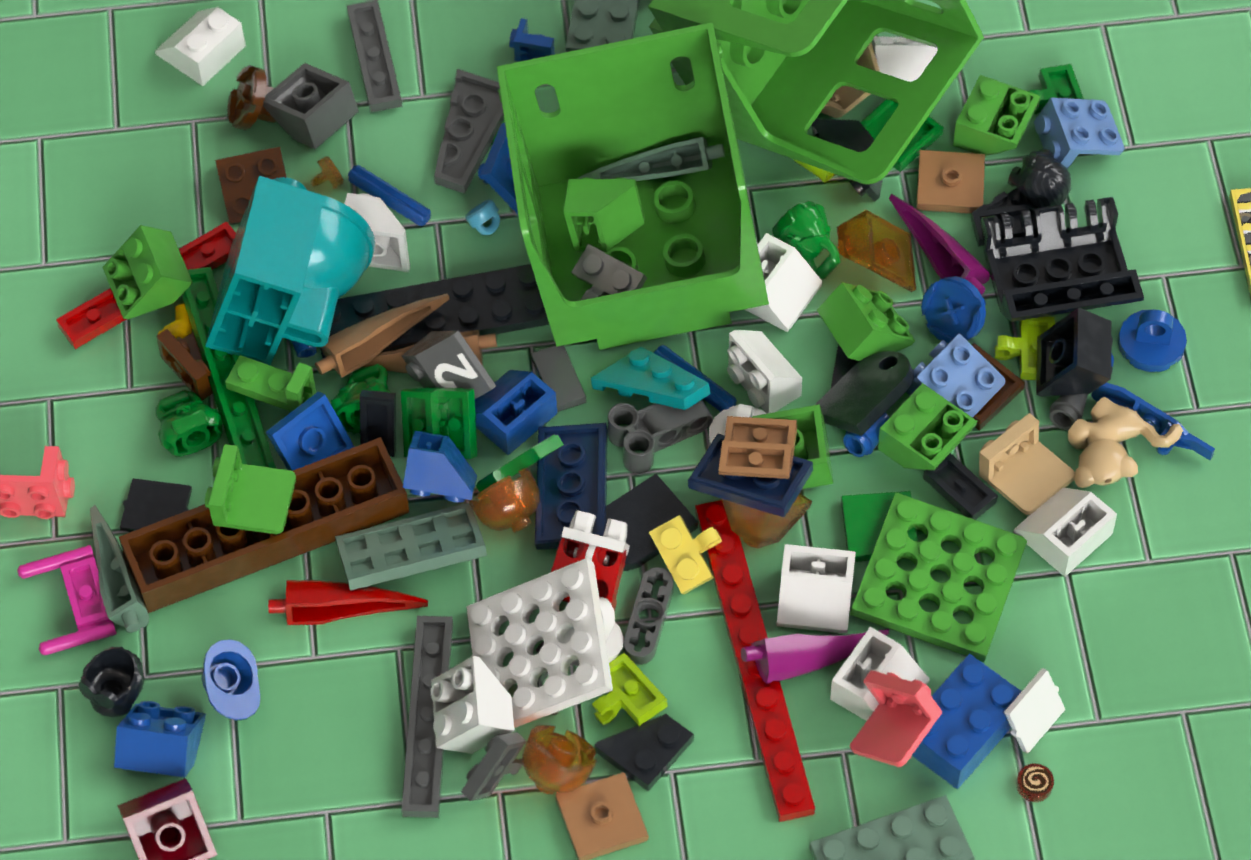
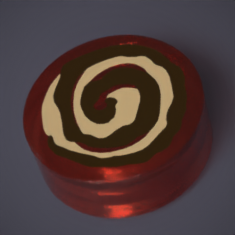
M1037 763L1028 764L1018 774L1017 790L1028 801H1043L1050 796L1053 790L1054 777L1046 766Z

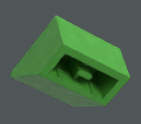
M980 75L956 121L953 146L972 153L985 154V156L1016 149L1041 96Z
M588 177L568 179L564 216L575 251H584L588 244L601 251H609L644 225L645 216L635 179H593Z
M140 225L102 267L123 319H131L174 304L193 283L172 232Z
M841 282L817 309V312L847 358L861 361L875 353L884 351L897 352L911 346L915 342V339L908 330L909 324L897 314L892 306V299L883 291L879 290L877 292L866 289L862 285L855 286Z
M922 383L880 427L878 450L903 468L935 470L977 425V421Z

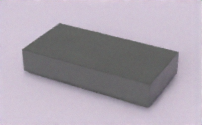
M554 345L531 353V359L539 378L556 392L557 412L586 403V395L564 345L558 347Z

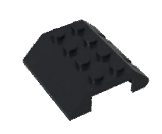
M1113 197L1097 199V207L1094 200L1085 201L1084 211L1087 226L1078 228L1077 210L1073 203L1065 204V216L1062 205L1033 209L1032 220L1029 210L1020 211L1019 219L1022 237L1013 238L1012 220L1008 213L1000 214V228L996 215L981 217L985 260L1000 312L1009 321L1014 322L1070 313L1078 307L1088 310L1144 300L1136 269L1128 270L1117 236L1118 211Z

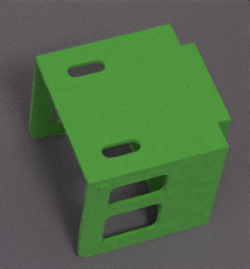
M652 0L648 5V8L655 17L649 26L653 34L713 22L717 44H721L723 57L720 59L738 140L862 184L879 182L889 173L984 38L966 0H929L941 8L915 0ZM881 32H888L938 49L920 77L914 81H906L857 65L858 59L873 38ZM677 57L671 61L684 84H690L694 80L690 59L687 57ZM842 86H849L898 103L897 109L871 146L863 152H857L807 134L808 129L835 91Z
M713 22L497 66L500 86L498 93L503 107L521 232L556 347L597 339L599 350L732 324L730 312L769 304L739 145L720 59L723 57L721 44H717ZM677 57H687L690 59L694 80L688 85H677L674 82L670 63ZM548 84L555 88L560 106L558 110L551 113H545L540 110L535 89L538 86ZM704 137L709 146L723 144L725 157L712 159L711 169L671 177L636 181L645 223L609 251L602 252L643 273L647 280L640 289L580 301L583 294L592 286L576 278L571 273L584 251L574 250L564 216L568 179H579L578 177L604 166L673 143Z

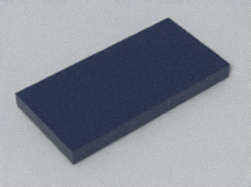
M606 423L538 427V444L555 434L556 436L558 434L564 445L537 462L536 550L558 549L564 527H570L576 510L595 515L596 519L592 534L604 535L607 498L608 428Z

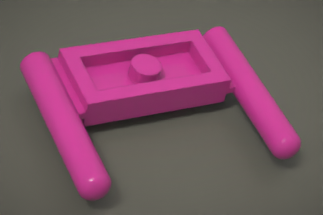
M91 545L18 567L17 572L22 579L61 568L78 631L41 642L39 644V651L44 656L117 634L113 621L108 619L102 600L99 572Z

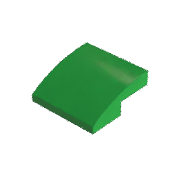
M412 388L401 390L404 457L408 458L409 447L415 431L449 436L465 459H472L478 456L474 389Z

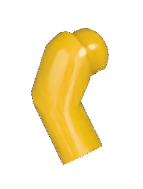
M179 304L175 307V321L166 325L158 334L168 329L175 338L181 337L183 339L192 333V326L185 304Z

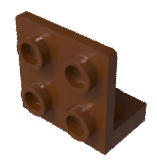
M280 147L215 160L230 224L241 222L259 176L272 180L280 177L287 178Z
M168 329L158 334L156 338L161 358L192 392H195L202 401L213 394L208 379L210 371L202 360L194 332L183 339L181 337L175 338Z

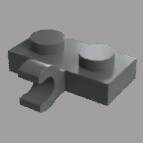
M590 244L587 245L571 272L576 278L592 286L583 294L580 301L640 289L647 280L643 273Z
M518 732L493 737L486 745L485 751L487 753L481 762L468 772L466 777L468 781L461 790V793L470 801L490 797L505 774H517L525 763L523 758H515L527 741Z

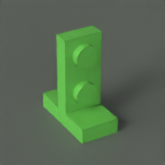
M240 355L225 381L228 390L289 411V414L316 394L312 366L300 362L294 373H290Z

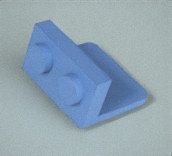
M1050 98L1034 121L1035 130L1039 135L1043 148L1050 150L1053 153L1054 159L1064 165L1066 169L1070 167L1078 154L1120 155L1125 149L1109 106L1103 100Z
M959 333L948 344L942 340L929 353L933 360L927 366L921 361L913 369L914 379L906 393L911 396L923 383L973 418L1004 386L1005 378Z

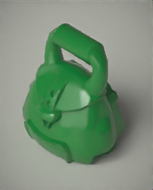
M812 201L798 203L790 210H787L772 228L773 237L796 248L821 279H826L841 262L839 252L830 240L831 228L828 226L824 206L820 204H815ZM823 249L828 250L830 255L817 268L813 259L820 255Z
M375 364L354 371L349 377L346 386L341 388L338 395L331 400V406L346 432L360 433V394L362 390L390 392L387 386L388 372L382 365Z
M182 390L159 400L156 406V416L161 422V429L158 433L161 445L172 455H175V457L201 451L218 441L222 435L223 421L221 414L216 409L203 404L201 398L195 392Z

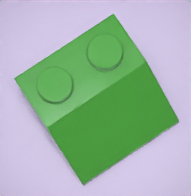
M820 404L752 416V418L797 420L794 456L813 462V472L802 489L834 484L826 424Z

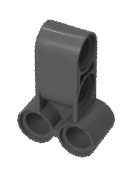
M700 400L686 410L655 403L637 411L630 404L620 403L613 406L608 413V438L612 444L623 447L624 466L629 471L640 474L651 469L655 452L705 431L711 425L713 417L703 400ZM619 424H627V425H629V426L621 427V426H618V425H619ZM635 450H642V451H644V452H643V453H635V452H633V451H635Z

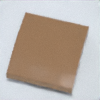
M727 416L725 438L722 440L719 475L789 479L796 442L797 420Z

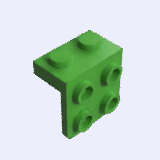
M224 444L221 457H216L213 465L214 485L207 488L205 495V507L210 510L213 526L270 534L282 533L296 483L295 473L291 470L242 464L238 446Z

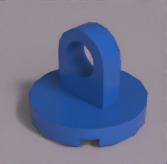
M958 276L944 277L929 286L923 295L921 309L922 315H925L928 322L926 326L940 341L944 340L946 343H949L959 333L967 341L972 339L983 328L986 317V301L981 296L979 290L971 282Z
M1156 309L1141 310L1131 314L1123 322L1118 336L1119 351L1124 357L1125 355L1130 360L1129 364L1135 368L1147 372H1162L1170 369L1171 365H1174L1176 362L1178 363L1182 359L1187 344L1186 332L1179 320L1165 311Z

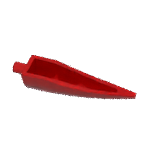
M287 580L286 599H269L268 601L269 613H286L287 625H318L374 613L428 607V600L397 591L373 586L350 591L348 583L319 580Z

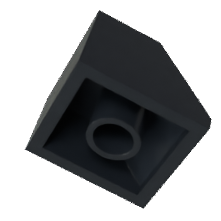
M1078 307L1037 337L1036 395L1047 397L1090 394L1111 380L1113 371L1111 366L1112 321Z

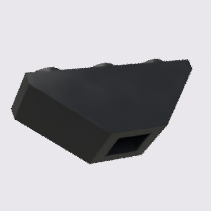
M815 119L812 123V126L818 132L814 137L857 152L867 150L875 140L859 120ZM882 180L873 184L849 181L861 197L867 193L874 202L880 198Z

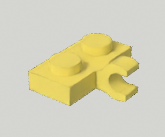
M679 515L649 532L681 594L684 595L714 578L701 553L723 542L716 529L711 527L693 539L683 518Z

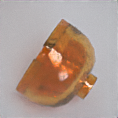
M528 468L518 471L521 475L518 479L513 481L509 475L476 495L478 500H471L469 502L474 513L485 526L496 531L511 528L514 533H517L532 524L529 517L538 509L540 492Z
M538 725L531 729L522 756L526 774L535 783V786L544 793L573 792L586 783L597 762V759L594 760L595 749L584 738L574 732L566 730L565 735L554 733L556 726Z

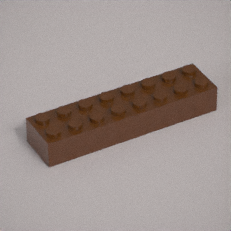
M377 438L293 470L296 475V483L285 527L280 534L213 526L210 510L204 504L119 536L123 553L148 613L335 542V536L371 528L410 513L407 492L403 488V483L382 438Z

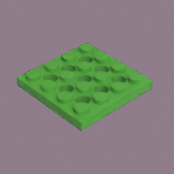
M895 493L850 615L968 656L970 653L979 661L985 662L1027 540L1023 536ZM916 527V530H920L926 535V539L921 542L913 541L907 532L911 528ZM951 541L956 543L960 550L956 553H947L942 549L941 544ZM978 553H986L992 558L993 562L989 565H981L975 560L974 556ZM904 558L910 559L914 562L916 568L911 571L902 570L897 565V561ZM935 570H941L948 575L949 580L943 583L936 582L931 578L930 573ZM975 582L981 586L982 592L970 594L965 590L964 584ZM898 588L903 591L905 597L901 600H893L887 596L886 590ZM925 599L932 600L937 604L938 610L926 612L920 607L919 603ZM958 611L966 612L970 615L972 621L968 624H960L954 619L953 614Z

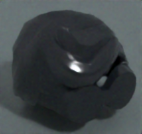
M1041 149L1033 151L1022 159V168L1016 166L1012 169L1008 183L1012 187L1016 186L1038 208L1062 205L1071 190V174L1064 165L1054 159L1053 153L1050 150Z
M111 647L95 655L84 667L83 675L78 684L79 690L83 696L90 700L92 707L99 714L107 717H122L129 713L133 703L143 689L144 674L142 662L137 658L136 654L123 647Z

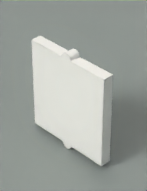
M1044 668L1036 674L1004 712L1012 728L1011 735L1016 737L1022 751L1025 753L1031 751L1065 711V707L1058 694L1059 687L1054 685L1048 670Z

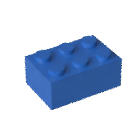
M969 653L932 695L942 714L912 756L958 790L1011 729L1004 712L1022 691Z

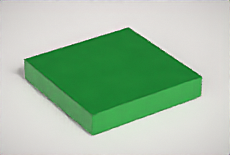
M886 99L860 122L874 139L898 107V103ZM928 116L893 167L901 172L919 156L920 150H926L943 134L944 127Z
M911 491L843 495L841 497L847 551L856 552L855 562L870 561L895 493L912 498ZM916 527L911 528L907 532L908 536L913 541L918 542Z

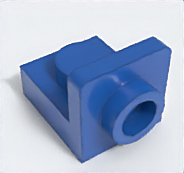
M521 18L518 28L512 29L509 42L510 48H514L515 61L521 62L555 55L554 38L541 34H528V20Z

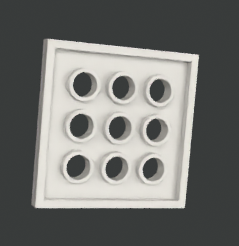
M588 558L466 606L472 656L480 657L507 692L512 685H518V689L512 697L514 728L613 691L595 566ZM570 596V602L567 604L566 609L559 612L561 601ZM539 609L540 612L535 621L529 624L530 614L534 610ZM509 620V626L506 628L505 633L499 636L500 626ZM574 628L575 632L570 641L564 643L565 633L569 629ZM541 640H544V645L540 649V652L536 655H533V649L536 643H538ZM513 652V658L510 660L509 665L503 667L505 656ZM575 660H579V666L576 668L575 673L568 675L570 664ZM548 672V678L545 680L544 685L538 687L537 681L543 673Z

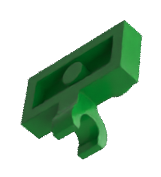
M1071 64L1041 68L1038 77L1043 90L1035 89L1028 91L1041 96L1034 114L1040 113L1050 98L1084 99Z

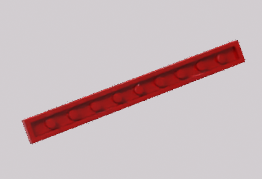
M723 499L695 505V514L700 532L702 533L713 527L717 530L723 541L706 550L712 575L714 576L713 580L779 822L815 815V805L780 681L764 683L758 672L755 660L744 662L741 658V648L749 647L751 643L768 637L730 501Z

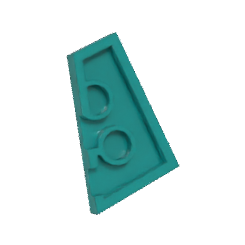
M642 346L591 377L592 389L604 391L606 387L618 389L619 395L631 397L634 393L648 396L649 402L682 410L688 409L711 394L708 382Z

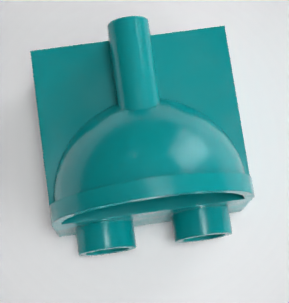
M259 176L229 250L205 347L227 352L231 355H242L271 365L282 338L313 347L325 346L328 343L338 298L355 286L372 261L375 238L368 223L349 206L333 198L308 191L297 180L286 177L272 180Z

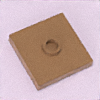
M920 150L916 209L972 214L974 210L981 207L984 197L985 154Z
M625 772L555 794L578 860H590L649 840Z

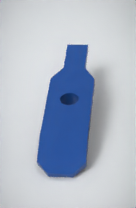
M1105 383L1091 393V397L1096 402L1106 397L1120 406L1136 411L1145 422L1155 428L1159 435H1165L1173 424H1179L1183 429L1179 440L1168 448H1156L1159 454L1167 455L1176 446L1193 450L1209 461L1213 458L1215 448L1190 434L1179 421L1125 388Z

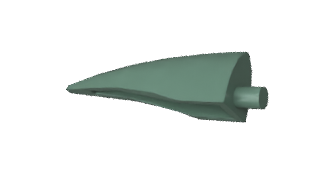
M704 137L669 144L620 160L578 178H626L640 181L683 175L711 169L712 159L725 157V150L723 144L709 146L707 140Z
M96 505L90 508L102 600L108 619L125 627L127 632L133 633L147 626L150 617L126 557L109 525Z

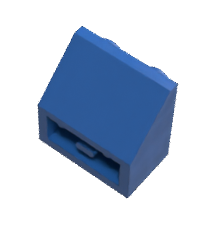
M509 370L494 382L495 388L475 399L476 428L507 455L511 454L537 432L538 427L544 426L557 415L556 392L533 372Z
M415 431L408 451L403 488L410 489V493L417 496H430L431 493L445 495L444 498L451 502L460 503L464 502L465 499L472 500L477 474L450 437Z
M143 701L135 704L117 726L114 768L185 778L195 764L206 713L195 712V709L189 706H177L174 709L160 707L159 703L153 701Z

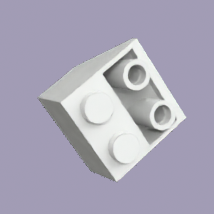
M766 233L759 242L758 249L769 304L744 310L788 333L818 292L823 281L796 248Z
M733 330L729 333V349L727 350L729 355L728 374L734 383L741 384L746 389L748 397L755 407H761L766 414L773 413L801 396L802 377L762 331Z
M1063 487L1020 523L1013 533L1023 536L1027 540L1026 544L1065 577L1113 534L1117 513L1090 491Z
M785 544L777 626L847 634L856 552Z
M870 627L832 679L830 700L867 721L879 705L876 698L863 682L871 670L884 674L891 672L902 679L909 681L919 680L926 685L929 683V677L901 644Z
M472 656L431 680V697L433 699L434 711L433 729L436 738V748L472 754L485 747L496 735H504L514 731L511 695L480 657Z

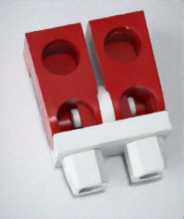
M576 510L570 527H564L562 539L551 572L588 558L595 566L599 598L604 597L608 599L615 612L616 597L630 547L625 542L628 524L608 519L604 535L599 536L592 534L596 516ZM570 596L564 598L562 601L569 603Z

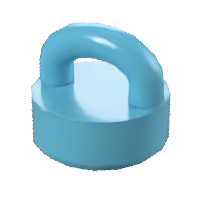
M488 199L471 209L466 214L465 219L480 234L490 235L499 227L500 216L497 213L499 209L493 200ZM492 218L490 226L484 227L483 223Z

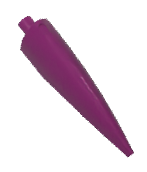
M891 194L889 200L917 240L941 279L953 276L966 279L982 295L985 292L983 284L990 279V274L984 266L935 222L905 201Z
M889 629L879 630V632L888 635ZM866 633L836 636L791 634L766 638L751 643L749 647L741 648V658L744 662L755 660L758 672L764 683H771L772 681L786 680L817 671L848 658Z

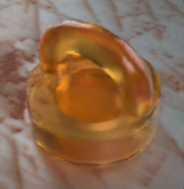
M325 156L317 161L321 173L311 180L312 186H318L328 181L332 188L336 189L344 184L343 177L329 156Z

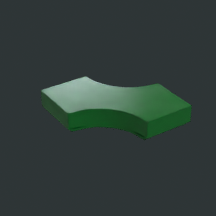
M554 434L478 481L475 486L482 496L545 458L564 444L558 434L556 436Z

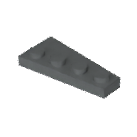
M457 69L454 91L452 90L449 115L446 118L443 142H441L434 179L437 185L465 194L504 120V114L498 89H500L499 82Z

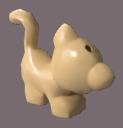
M1106 397L1101 398L1091 410L1093 422L1078 419L1068 430L1069 443L1075 449H1084L1079 456L1078 468L1075 470V484L1079 488L1089 487L1093 484L1105 486L1118 482L1122 477L1135 476L1138 474V465L1132 457L1128 456L1127 451L1120 442L1142 434L1153 447L1168 448L1179 440L1183 432L1182 427L1179 424H1173L1165 435H1159L1155 428L1145 422L1136 411L1120 406Z

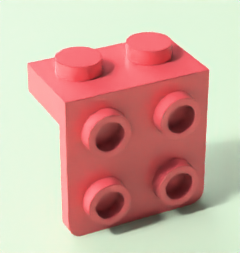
M45 446L40 476L0 475V515L7 518H17L20 515L36 516L41 519L66 516L68 498H73L75 481L68 474V461L63 460L59 446Z
M871 670L863 682L876 698L879 705L851 742L850 749L854 754L901 767L912 756L940 717L942 711L930 695V688L919 680H905L891 672L884 674Z

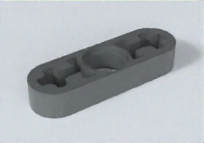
M656 567L649 569L641 580L624 637V653L634 664L642 665L650 662L657 650L673 595V577L664 568ZM657 580L662 581L663 586H660L657 599L652 598V585H655ZM645 609H653L659 614V617L654 622L646 623L639 618V614ZM640 632L646 634L645 647H642L641 652H637L634 650V646H637Z

